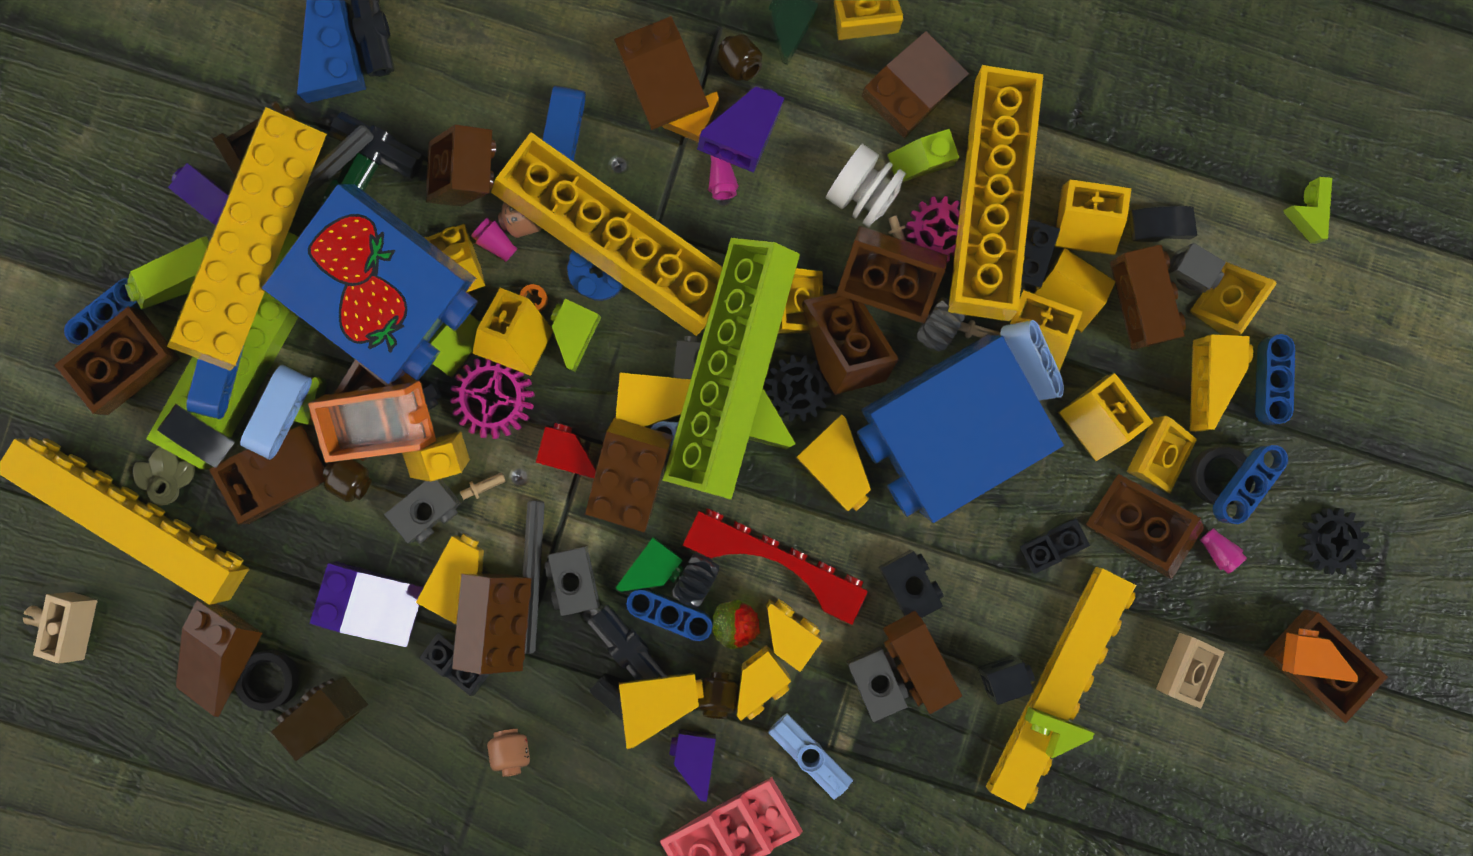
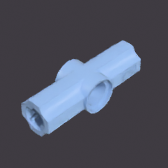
M788 713L780 717L768 731L793 757L800 768L807 772L834 800L841 796L853 782V779L823 750L821 745L813 740ZM815 749L819 753L818 759L813 763H806L802 759L804 751Z

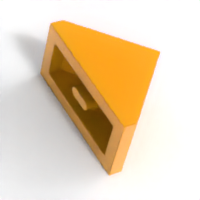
M717 92L705 96L709 105L708 108L663 125V128L699 142L701 131L712 122L718 109L719 96Z

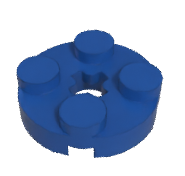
M574 250L571 252L567 271L569 280L575 290L584 297L595 301L608 300L619 294L624 285L604 271L601 278H598L594 273L590 274V269L594 267V264Z

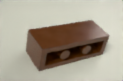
M916 610L883 628L888 638L883 643L892 659L898 657L901 664L896 667L905 683L911 681L914 688L910 689L909 692L918 707L923 704L928 713L932 714L962 697L930 632Z

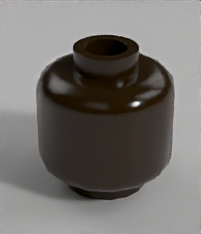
M746 35L728 36L719 45L717 62L733 80L748 81L754 78L762 68V52Z
M353 459L329 462L322 474L326 478L324 485L326 491L345 502H352L355 499L361 500L372 482V479L369 478L368 468Z
M711 672L710 678L701 679L704 698L698 699L699 707L697 708L703 712L704 717L727 719L728 714L736 711L738 685L734 681L728 680L729 674Z

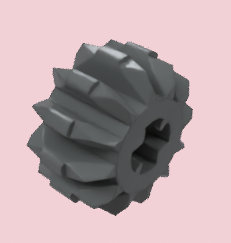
M945 297L936 300L934 305L931 306L925 324L921 323L917 333L918 340L923 342V345L930 349L933 348L938 352L946 349L948 344L951 343L965 318L964 314L948 312L949 300Z

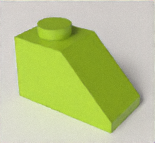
M950 129L919 138L887 155L889 162L893 164L891 168L893 175L899 169L906 173L902 182L954 166L959 159Z
M565 299L562 305L559 303L556 305L550 320L554 321L552 329L566 368L576 372L601 316Z

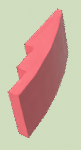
M770 777L662 838L660 843L668 856H766L774 848L800 836L803 830L774 779Z

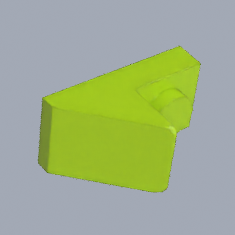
M1318 177L1309 182L1304 192V202L1307 206L1294 205L1283 210L1289 220L1313 244L1328 239L1332 178Z
M1028 707L1024 718L1032 724L1031 729L1049 736L1050 732L1053 731L1046 749V754L1051 758L1092 740L1095 734L1086 727Z

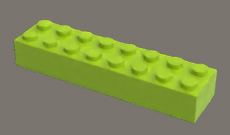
M288 232L273 272L299 238L298 236ZM265 291L244 343L230 401L224 417L216 419L196 413L192 414L231 438L299 316ZM192 357L146 439L199 469H210L213 466L193 455L157 430L175 404L187 410V398L198 358Z
M738 238L730 239L663 481L732 500L799 260V253L775 242Z

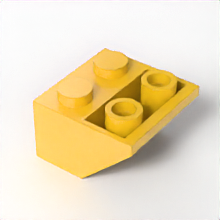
M1068 180L1061 189L1056 225L1060 232L1055 247L1115 255L1128 217L1131 188Z
M465 224L448 227L440 233L424 237L476 277L466 292L485 286L481 266Z
M500 288L477 328L473 354L531 376L553 334V329L529 298Z
M1023 290L1019 300L1018 312L1012 318L1010 324L1035 320L1041 329L1060 372L1083 312Z
M1115 373L1106 375L1058 412L1094 461H1098L1123 446L1153 424L1152 420Z
M769 599L766 607L774 653L801 672L822 643V639L818 634L820 630L805 617L801 621L793 616L794 609L782 600L778 599L775 603Z
M767 645L742 663L737 701V717L740 721L745 717H748L749 720L753 719L765 709L763 705L771 697L777 700L790 689L788 687V684L791 682L789 673Z

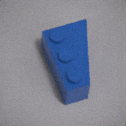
M307 0L297 95L306 103L366 90L346 1Z

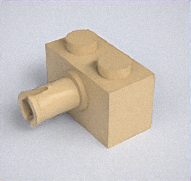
M75 592L46 594L43 609L34 605L29 606L24 614L32 616L33 619L23 617V622L26 625L39 628L33 655L58 664L84 660L97 599Z

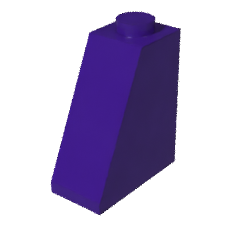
M754 87L701 131L697 150L754 173L780 115L784 97L779 96L770 89Z
M186 163L184 167L179 168L174 173L172 183L168 188L216 226L229 192L197 168Z

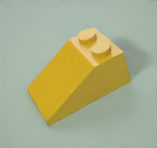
M1211 334L1193 340L1190 431L1215 430L1248 370L1249 363L1252 361L1253 346L1249 344L1250 336Z

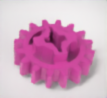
M935 196L930 198L929 206L923 201L920 202L918 207L921 212L913 210L910 216L915 221H910L906 224V228L913 230L912 233L906 236V239L914 240L916 245L948 255V263L950 261V254L953 257L955 256L956 243L944 250L943 246L947 240L954 241L957 238L958 225L952 222L949 214L958 223L960 211L957 207L959 201L956 200L950 205L948 204V197L944 196L941 202L937 203ZM936 211L935 217L932 220H922L926 214ZM937 224H941L942 230L946 231L941 237L937 236V230L932 229ZM921 235L926 236L930 242V247L922 240Z

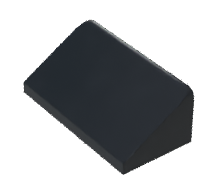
M603 674L590 689V693L623 721L619 685L606 674Z

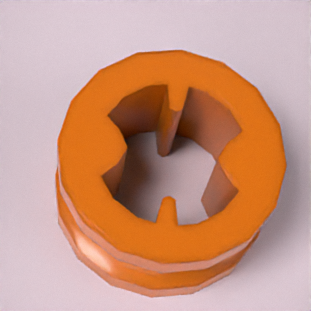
M535 284L525 286L521 290L520 295L526 297L528 293L533 295L532 291H538V296L542 300L539 305L537 303L534 304L539 312L544 310L548 304V295L545 290Z

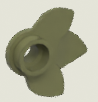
M159 447L151 455L149 463L136 462L134 464L133 477L136 485L147 491L148 497L152 502L158 505H167L178 498L179 489L191 482L195 466L187 461L178 463L176 455ZM166 485L165 491L159 494V489Z

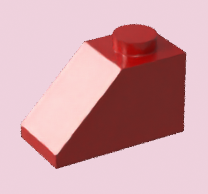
M555 423L553 428L545 427L535 463L594 478L597 467L580 437L571 434L572 427Z

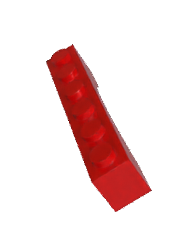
M709 508L706 509L705 513L698 511L683 543L684 546L709 558L730 554H748L776 561L792 570L807 583L824 612L853 625L868 592L865 588H862L864 583L862 580L849 574L843 579L834 574L836 568L821 561L818 562L817 566L805 561L808 555L794 548H791L788 553L778 548L779 541L764 534L761 539L750 535L751 528L735 521L733 526L722 522L724 515Z

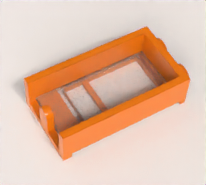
M420 381L331 395L325 394L308 403L310 417L315 426L319 447L323 453L325 463L420 451L436 441Z

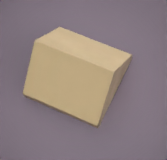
M1179 633L1156 690L1201 709L1225 652L1194 637Z

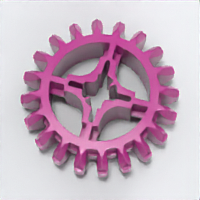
M477 358L474 359L475 370L469 365L463 367L464 371L468 374L466 378L460 374H457L455 377L463 383L461 387H451L452 391L459 393V397L451 398L450 402L452 404H460L461 406L456 408L453 414L455 416L465 415L459 422L461 426L472 422L468 431L471 434L476 433L479 427H481V438H486L489 430H491L492 438L499 439V429H502L505 436H510L511 430L509 425H512L516 430H520L522 427L517 421L518 417L526 421L529 419V416L522 412L523 408H534L533 404L525 402V398H532L535 396V393L524 390L532 382L530 379L520 381L525 373L519 371L513 373L514 369L504 368V365L499 363L494 365V362L485 359L486 366H483L481 360ZM493 373L487 386L482 389L471 388L478 378L485 374ZM503 374L513 382L517 398L507 396L503 392ZM495 389V394L500 398L507 399V401H493L494 405L490 406V401L485 397L479 396V394L487 395L488 392L492 394L491 390ZM469 397L476 398L481 402L482 421L471 410ZM500 407H514L505 419L492 423V419Z

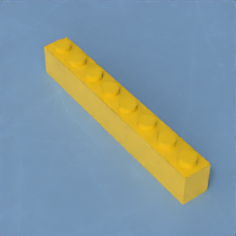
M1095 567L1034 689V693H1032L986 785V788L992 794L1022 809H1025L1027 803L1031 804L1035 800L1038 793L1036 785L1041 775L1045 776L1052 765V759L1046 754V749L1053 731L1047 736L1032 730V724L1024 719L1027 709L1031 707L1067 721L1069 719L1073 720L1080 709L1078 701L1082 693H1086L1090 689L1094 681L1092 673L1096 665H1100L1104 661L1108 652L1106 645L1110 637H1114L1118 633L1122 624L1120 617L1124 609H1129L1135 599L1136 593L1133 592L1136 587L1135 584L1103 568Z

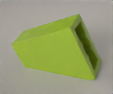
M207 236L130 271L128 283L125 284V287L132 302L137 301L142 310L189 293L209 244Z

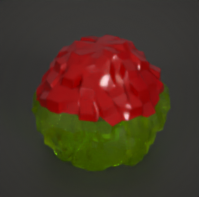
M733 600L721 603L716 607L713 617V634L716 641H720L723 647L731 649L747 646L761 633L758 613L751 606L742 603L740 600Z

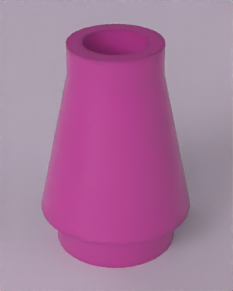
M710 156L711 168L708 191L712 193V198L726 200L735 197L739 185L731 163Z
M488 218L471 235L476 240L475 244L500 257L505 262L518 249L512 244L497 222H492Z
M1214 528L1200 539L1219 570L1223 569L1227 574H1230L1247 559L1242 553L1244 551L1242 548L1218 533Z

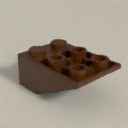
M302 425L288 431L278 453L271 460L247 449L219 463L216 468L212 467L209 469L238 524H250L320 486L325 483L326 479L322 476L325 466Z

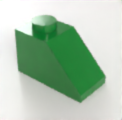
M653 537L616 586V589L622 592L662 586L668 579L674 583L684 569L680 565L683 558Z

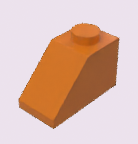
M1299 628L1298 634H1286L1283 671L1305 676L1350 682L1358 681V675L1331 640L1318 637L1319 631Z

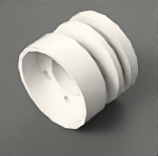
M862 143L833 183L826 195V199L841 209L846 207L852 200L857 202L852 217L856 219L864 208L870 212L862 224L869 228L889 208L900 191L901 183L906 173L899 169L892 180L888 179L886 176L893 164L889 162L879 172L875 170L874 167L879 154Z

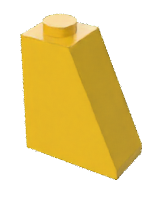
M620 373L615 418L643 427H650L658 422L668 421L681 416L691 379Z
M840 415L796 459L846 511H849L851 508L857 511L869 500L866 494L871 489L848 422L843 415Z
M461 431L437 437L435 442L420 451L402 453L410 478L429 482L462 473L470 461Z
M464 533L461 537L458 535L451 536L416 603L457 624L461 574H482L484 550L477 546L479 541Z
M689 673L619 683L626 748L636 747L699 707L698 699L704 698L702 680H696L695 674Z

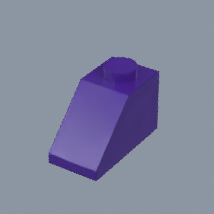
M679 729L678 737H672L669 755L675 756L674 766L700 801L707 802L716 734Z

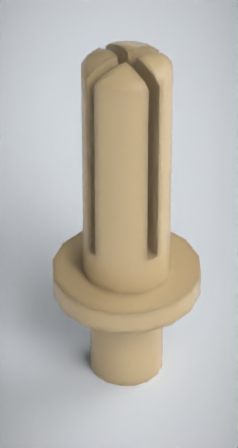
M897 216L888 218L892 229L888 231V234L893 233L895 238L907 241L903 232L906 226H900Z
M970 320L969 323L962 322L959 331L966 332V338H970L972 335L983 338L988 334L1000 336L998 331L975 325L974 320Z
M498 473L476 484H473L471 481L469 482L471 487L460 491L463 500L473 495L478 499L480 498L478 494L504 483L505 477L502 473Z

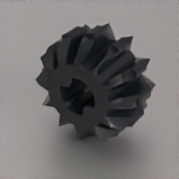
M698 553L692 555L672 591L673 597L680 600L679 602L685 606L689 605L694 609L699 607L718 575L719 565L707 556H702Z

